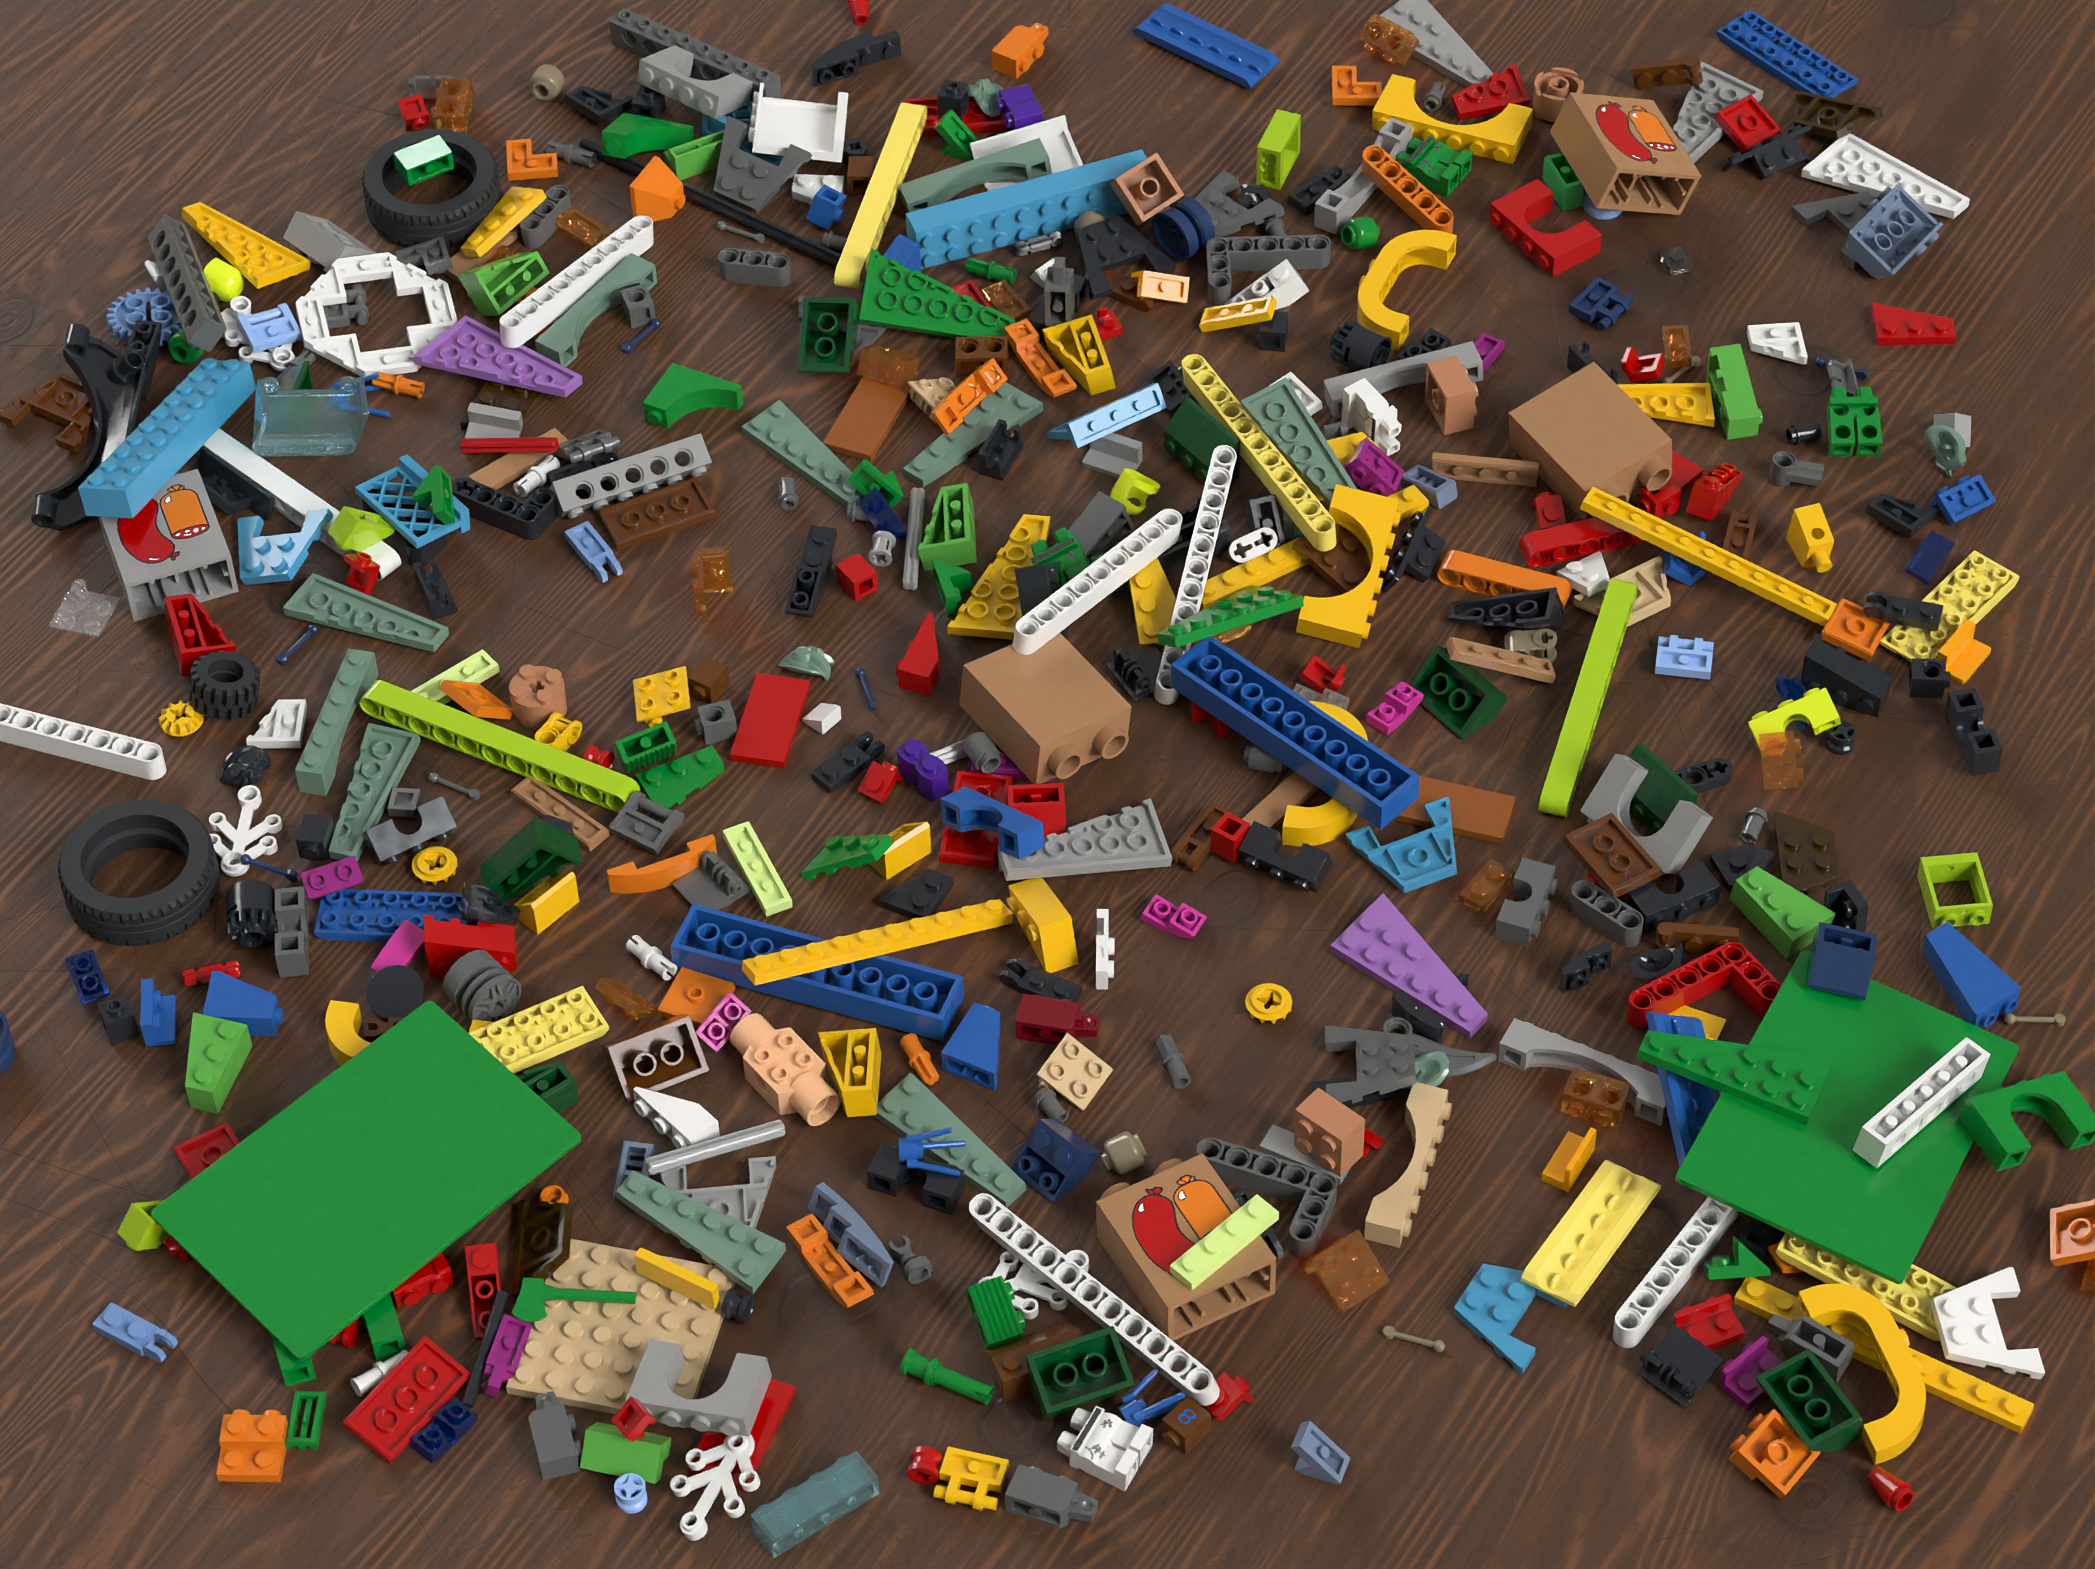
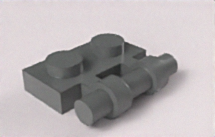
M354 284L351 290H345L347 303L353 302L355 305L347 306V303L323 306L328 329L349 326V318H356L359 325L367 324L369 309L365 305L367 296L361 284Z
M598 429L560 443L556 456L565 458L572 463L578 461L586 462L591 460L594 455L612 452L613 448L620 446L621 443L617 436H611V432Z

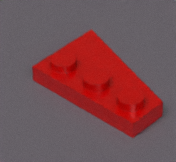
M1513 63L1502 73L1498 74L1496 72L1490 75L1488 80L1480 84L1475 83L1453 94L1451 102L1458 119L1462 120L1502 112L1509 103L1527 107L1529 106L1530 99L1516 64Z
M1872 303L1871 314L1877 346L1955 344L1956 333L1952 318Z

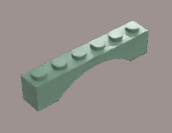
M1040 138L898 186L904 208L909 213L946 203L955 195L976 185L1001 180L1027 181L1052 174L1049 156Z
M632 253L628 255L608 275H605L596 286L587 291L585 296L572 305L562 317L557 319L551 327L538 336L535 340L536 352L567 367L578 357L579 341L586 327L602 312L622 303L620 290L645 284L649 291L657 284L655 264Z
M348 648L295 769L300 792L327 796L336 774L340 748L349 721L360 699L373 682L377 680L379 675L374 652Z

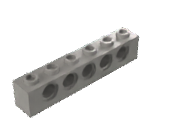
M700 433L554 481L550 489L555 494L556 506L560 517L568 515L569 519L582 515L584 513L583 510L592 507L594 510H599L608 506L610 501L618 499V502H623L631 499L634 493L642 491L643 494H647L657 490L658 485L667 483L668 486L679 483L683 480L682 477L692 475L693 478L707 473L706 469H709L712 461ZM675 457H684L688 465L684 467L677 465ZM654 464L659 465L663 470V474L656 475L652 473L650 466ZM625 474H636L638 482L631 483L627 481ZM602 481H609L612 483L614 490L605 491L600 483ZM576 490H586L589 494V498H578L576 495Z

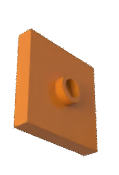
M1841 598L1821 632L1822 640L1837 647L1840 646L1846 651L1870 661L1890 623L1864 615L1863 607Z
M443 680L439 687L442 692L475 717L510 720L513 715V709L479 683Z
M681 967L657 1009L658 1016L669 1019L679 1014H686L690 1016L693 1027L698 1028L726 994L735 991V984Z

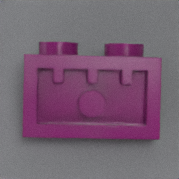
M1367 437L1359 442L1353 458L1343 465L1349 477L1364 491L1385 497L1396 492L1404 474V470Z
M351 856L300 873L301 886H304L308 899L313 900L362 884L363 877L356 857Z
M1762 1336L1756 1342H1749L1742 1350L1741 1355L1735 1360H1728L1720 1370L1721 1380L1719 1388L1747 1411L1766 1395L1756 1381V1377L1783 1363V1361L1767 1349L1768 1339L1765 1336Z

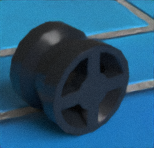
M852 138L844 143V163L847 167L849 156H868V144L865 140Z
M1840 720V725L1828 729L1826 746L1830 752L1836 755H1846L1854 748L1856 728L1851 722Z
M730 1288L722 1302L721 1317L725 1319L736 1318L739 1323L747 1324L754 1310L755 1296L749 1293L742 1295L736 1289Z

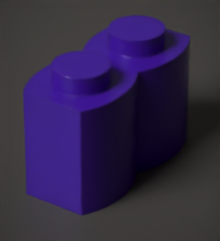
M1028 84L998 91L999 98L996 99V107L999 113H1003L1007 128H1011L1013 131L1043 122L1041 107L1038 101L1034 99Z
M912 738L897 748L898 772L907 783L916 786L918 793L923 798L934 802L949 792L948 771L945 763L940 758L929 754V750L922 742Z

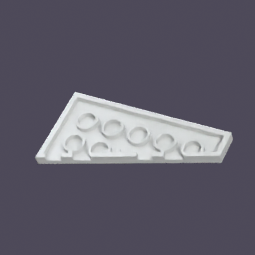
M1851 133L1838 139L1802 169L1801 177L1858 193L1868 192L1876 198L1888 186L1893 189L1900 182L1902 184L1901 187L1927 212L1952 219L1969 206L1970 199Z

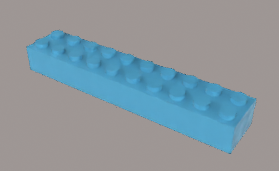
M1141 149L906 213L907 238L920 245L921 269L1012 245L1022 240L1026 241L1027 239L1044 234L1048 235L1055 231L1074 228L1075 221L1084 212L1093 211L1102 215L1105 219L1128 213L1110 183L1146 160L1147 157Z
M214 358L202 360L176 389L78 487L86 516L134 518L256 390L250 362L238 361L237 359L224 361Z

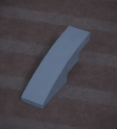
M824 1182L815 1186L807 1209L825 1222L823 1227L827 1231L828 1236L839 1244L836 1252L877 1285L883 1287L894 1263L885 1247L867 1223L843 1198Z

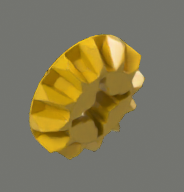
M180 699L178 704L174 705L169 702L167 709H161L159 724L161 729L171 736H186L200 728L204 715L197 712L198 709L192 707L191 701L184 703ZM183 714L186 715V718L181 717L179 718V720H176V716L180 717Z
M440 846L423 849L412 861V870L415 878H420L423 884L432 882L436 885L437 881L440 880L447 882L449 876L455 875L456 867H458L455 854L451 850ZM440 863V868L436 867L430 870V866H436Z
M1272 983L1255 986L1248 992L1245 1000L1246 1010L1250 1012L1251 1018H1258L1261 1023L1267 1020L1272 1021L1274 1024L1277 1019L1285 1020L1287 1013L1291 1012L1292 1009L1290 993L1282 986ZM1273 998V1005L1265 1009L1264 1004H1267Z

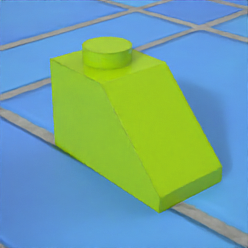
M343 506L328 533L335 539V545L342 550L348 551L352 549L361 552L391 536L395 529L379 514Z
M164 1200L131 1204L117 1231L126 1241L128 1247L135 1251L158 1248L164 1243V1240L167 1239L166 1232L151 1216V1211Z

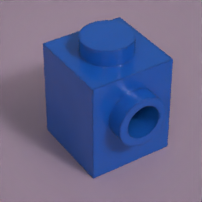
M824 184L815 194L806 219L818 227L829 230L834 223L838 224L844 215L842 206L846 195Z

